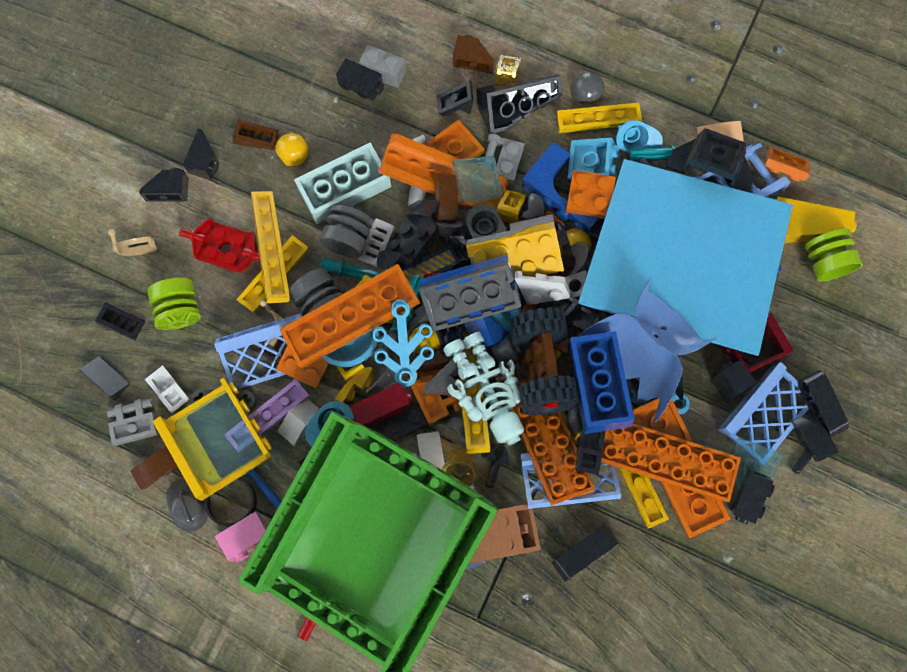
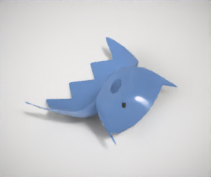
M650 277L638 299L635 316L622 312L614 314L592 325L577 337L616 331L626 379L640 378L637 402L660 398L654 417V422H656L672 399L682 375L683 369L678 355L692 353L718 337L703 341L677 312L648 291L651 281ZM661 326H666L667 330L661 329Z

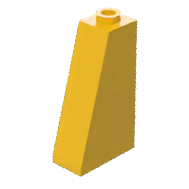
M783 197L776 198L778 201L793 204L784 243L809 242L824 233L838 229H850L851 233H854L856 230L857 220H854V211Z

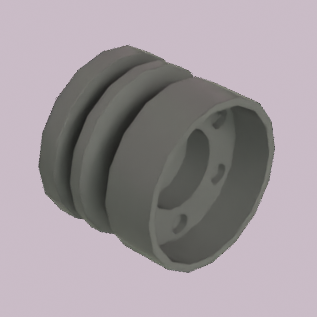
M333 205L329 211L330 215L326 219L329 225L324 226L321 232L320 244L339 255L352 258L361 257L366 245L364 238L369 236L373 220L367 214L345 205Z
M325 268L314 269L306 273L289 288L290 298L296 307L301 308L300 312L303 316L343 293H341L338 286H333L334 280Z

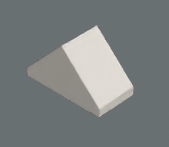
M309 399L289 410L278 432L295 446L305 436L306 425L319 408Z

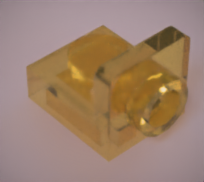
M501 55L495 71L494 84L515 81L521 59Z

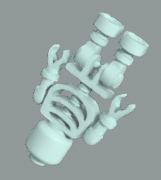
M480 332L467 336L463 343L461 339L447 344L443 350L447 357L454 355L453 361L457 363L460 378L464 381L472 378L464 385L457 379L455 385L458 386L459 390H454L450 384L447 387L448 392L460 401L458 404L466 409L467 415L472 421L477 422L480 419L487 421L492 418L493 421L490 423V428L498 443L507 442L508 446L520 441L519 435L524 432V427L517 413L509 412L516 404L521 402L520 391L517 386L518 379L514 377L515 366L513 361L510 359L507 363L509 370L504 367V362L502 361L497 369L489 372L491 368L495 367V361L485 351L486 347L481 345L484 339ZM473 347L472 352L474 355H477L476 366L465 359L467 356L465 352L462 353L465 348ZM499 373L506 379L504 383L490 384L489 379L496 377ZM480 384L482 389L472 400L470 395H466L464 388L467 389ZM484 393L486 399L481 402L480 397ZM487 403L490 405L488 409L485 408Z

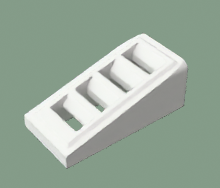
M376 218L366 239L362 256L358 260L378 268L377 258H372L366 254L369 252L378 257V252L384 251L396 232L395 226ZM375 236H376V237H378V238L383 239L384 241H383V242H380V241H378V240H376V239H374V238H375ZM371 244L374 245V246L379 247L380 250H376V249L370 247Z

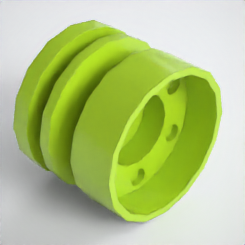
M838 229L824 233L804 245L807 253H810L808 257L811 261L820 260L812 266L817 281L837 279L863 266L858 250H849L855 245L854 240L850 239L852 237L850 229Z
M165 279L152 284L147 289L150 306L154 308L152 316L154 317V326L157 329H180L200 320L201 313L198 309V302L194 300L196 292L191 279Z

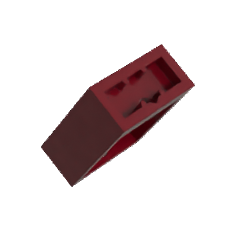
M772 312L768 314L764 333L776 355L747 368L738 350L720 345L724 354H728L733 363L741 360L750 374L789 356L794 351Z
M397 383L351 405L350 409L356 421L369 428L410 408L409 403L412 402V398L407 387L402 388L401 384Z

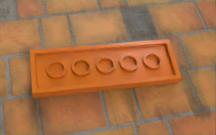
M396 264L279 330L298 367L303 369L395 318L391 311L392 303L395 300H406L410 309L420 304L400 266ZM400 306L396 311L402 314L405 308Z
M660 398L633 410L634 424L693 442L672 399L656 422H654V417ZM661 482L687 539L730 520L722 501Z

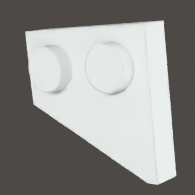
M515 271V280L527 305L570 298V289L565 277L547 276L536 273L535 277L522 276V271Z

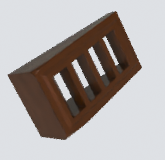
M238 119L233 143L274 150L279 130ZM242 131H246L245 136L242 135ZM251 132H254L253 138H250ZM259 133L263 134L262 140H257ZM267 135H271L270 143L265 142Z

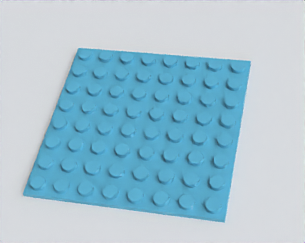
M624 159L578 304L612 314L622 312L635 316L638 299L651 277L648 291L677 312L702 340L707 341L718 337L712 343L758 356L793 204Z

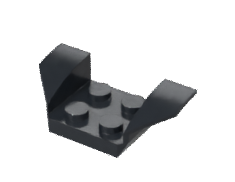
M704 128L695 139L673 149L666 168L684 174L687 165L690 164L732 180L730 188L745 192L750 191L754 181L745 157L746 143Z
M425 200L405 215L408 220L403 223L385 250L378 252V267L389 269L395 266L397 262L413 268L418 265L439 236L438 226L431 217L441 204L439 201Z

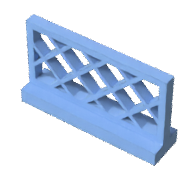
M301 313L217 338L214 345L216 351L219 352L229 383L233 382L235 384L233 374L236 369L248 375L245 381L235 384L237 389L286 375L276 370L274 366L278 357H282L283 353L281 351L286 344L279 329L302 317ZM276 337L283 341L279 351L267 346L270 339ZM255 344L262 347L257 358L246 353L249 345ZM265 349L276 354L272 364L260 360ZM233 350L241 354L236 364L227 360L226 352ZM243 356L255 361L250 371L238 366ZM257 363L269 368L266 375L259 376L253 373Z
M782 362L769 366L717 429L721 434L727 435L760 466L766 463L794 428L791 421L783 423L782 410L792 409V420L804 415L808 411L806 403L803 406H796L795 393H801L798 381L786 371L787 367ZM782 377L789 382L790 391H780L779 381ZM775 394L776 407L766 408L765 398L768 395ZM780 394H790L791 407H781ZM767 410H777L778 423L768 424ZM754 411H762L763 424L752 423ZM768 426H778L779 436L777 439L769 440ZM748 427L749 441H742L736 436V433L741 428ZM753 427H763L764 440H754ZM755 443H765L766 452L762 457L755 453Z
M521 454V471L528 509L551 506L540 480L535 482L528 477V473H536L529 454ZM609 465L610 470L606 474L599 471V475L596 476L601 480L596 486L594 485L595 491L553 506L620 499L621 491L615 467ZM607 482L614 487V491L605 492L600 487ZM537 489L545 494V497L541 500H532L531 495Z

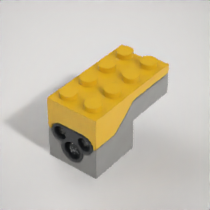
M553 215L510 223V231L467 240V251L471 264L508 254L513 270V280L515 279V271H522V276L535 277L536 273L546 275L564 271Z

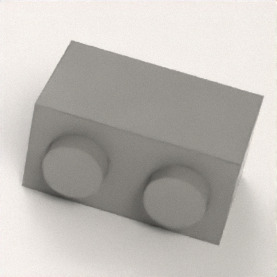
M367 45L359 61L360 65L382 74L383 83L399 88L407 72L404 58Z

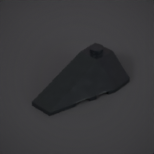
M561 75L476 88L478 109L489 134L510 130L520 120L530 117V114L534 111L544 108L562 96Z

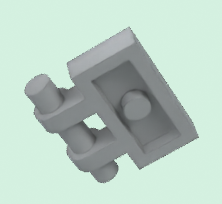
M151 398L146 400L138 399L134 403L127 405H115V408L107 410L108 418L116 417L117 420L108 423L113 446L159 435L153 423L155 414L153 412L145 413V409L153 407ZM136 411V416L126 419V414Z

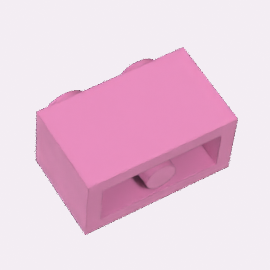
M254 512L222 531L215 538L227 560L238 563L249 556L248 552L257 547L267 526L261 515Z

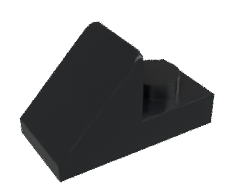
M469 80L437 95L438 114L444 117L457 110L470 114L474 102L472 82Z

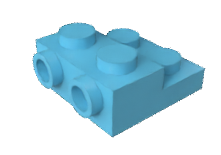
M613 138L571 140L567 178L569 182L572 180L573 170L617 177L618 168L614 164L615 158H619L620 152L619 146L615 144Z

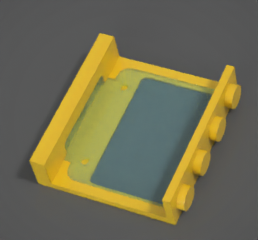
M225 378L220 379L222 386L167 420L161 416L153 420L156 429L195 498L201 501L273 457L269 451L272 449V446L267 438H261L258 432L261 430L259 424L254 418L251 420L247 414L250 411L244 400L240 401L236 395L239 393L237 387L233 382L229 383Z

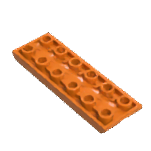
M391 134L378 173L433 195H436L434 176L437 174L456 175L458 204L469 209L476 205L485 204L497 210L498 204L509 183L507 178L399 134Z
M529 379L520 381L521 386H523L524 383H530ZM522 407L510 410L517 413L524 427V432L520 436L551 506L595 491L589 474L575 470L578 449L560 412L553 415L546 414L541 416L539 414L533 416V414L527 415L523 413Z
M633 423L629 428L606 431L601 462L729 503L741 458Z

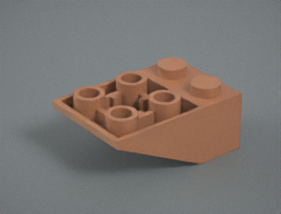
M525 504L498 509L499 511L469 564L541 550L533 508L528 509V505Z

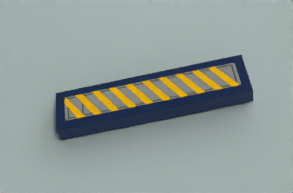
M450 245L422 258L415 268L406 265L401 270L410 284L412 277L415 275L424 278V274L450 271L453 264L459 261Z

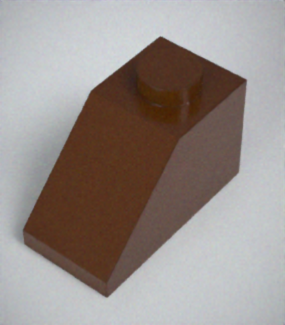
M470 35L457 36L453 53V67L493 74L494 59L479 39L473 38Z

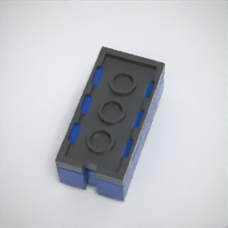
M508 254L421 279L419 291L433 332L521 307L520 293L516 280H513V270Z

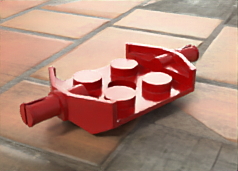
M208 218L194 231L183 227L179 231V236L192 241L193 256L196 260L237 273L245 271L252 262L260 261L253 231L248 233L213 222L211 218ZM224 244L231 245L230 251L226 253L221 252V247Z

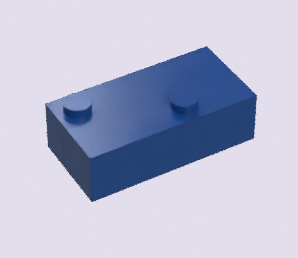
M616 331L570 338L568 350L573 376L577 381L580 398L579 408L584 434L631 427L634 422V415Z

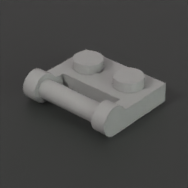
M489 134L487 140L488 147L483 164L479 167L507 178L509 183L514 184L525 143L501 138L496 134ZM496 146L502 147L496 170L491 169L490 166Z

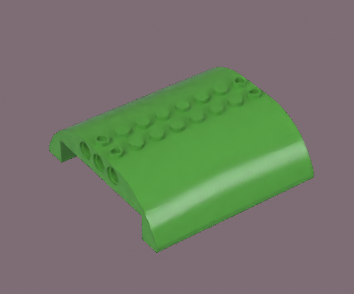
M331 412L237 582L255 594L270 592L382 666L380 672H410L499 510L480 493L417 454L358 422Z

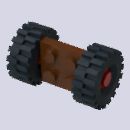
M537 308L535 311L531 309L527 310V313L521 312L519 316H513V319L509 320L512 344L518 349L526 350L525 358L529 362L530 383H524L519 389L523 413L527 415L533 414V416L539 414L544 416L546 414L553 415L557 412L563 413L565 410L576 408L580 405L577 381L574 377L571 378V376L563 377L558 375L553 348L554 344H560L561 341H565L569 336L564 311H559L557 308L553 310L552 308H546L545 310Z

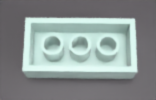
M371 142L294 179L316 224L327 219L330 215V208L333 205L352 207L391 188L390 177L378 173L381 160Z

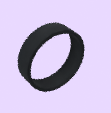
M239 477L236 480L244 482L250 489L252 496L251 507L242 518L244 519L255 512L257 496L252 485ZM211 496L204 499L206 513L215 523L226 527H231L237 523H222L217 520L210 508Z

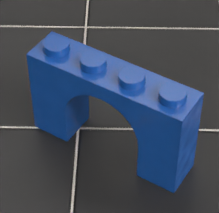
M553 142L522 178L521 187L527 195L533 193L541 196L545 208H551L561 220H567L574 228L585 231L589 235L590 230L600 218L566 212L568 200L562 198L556 192L553 182L569 163L570 153Z

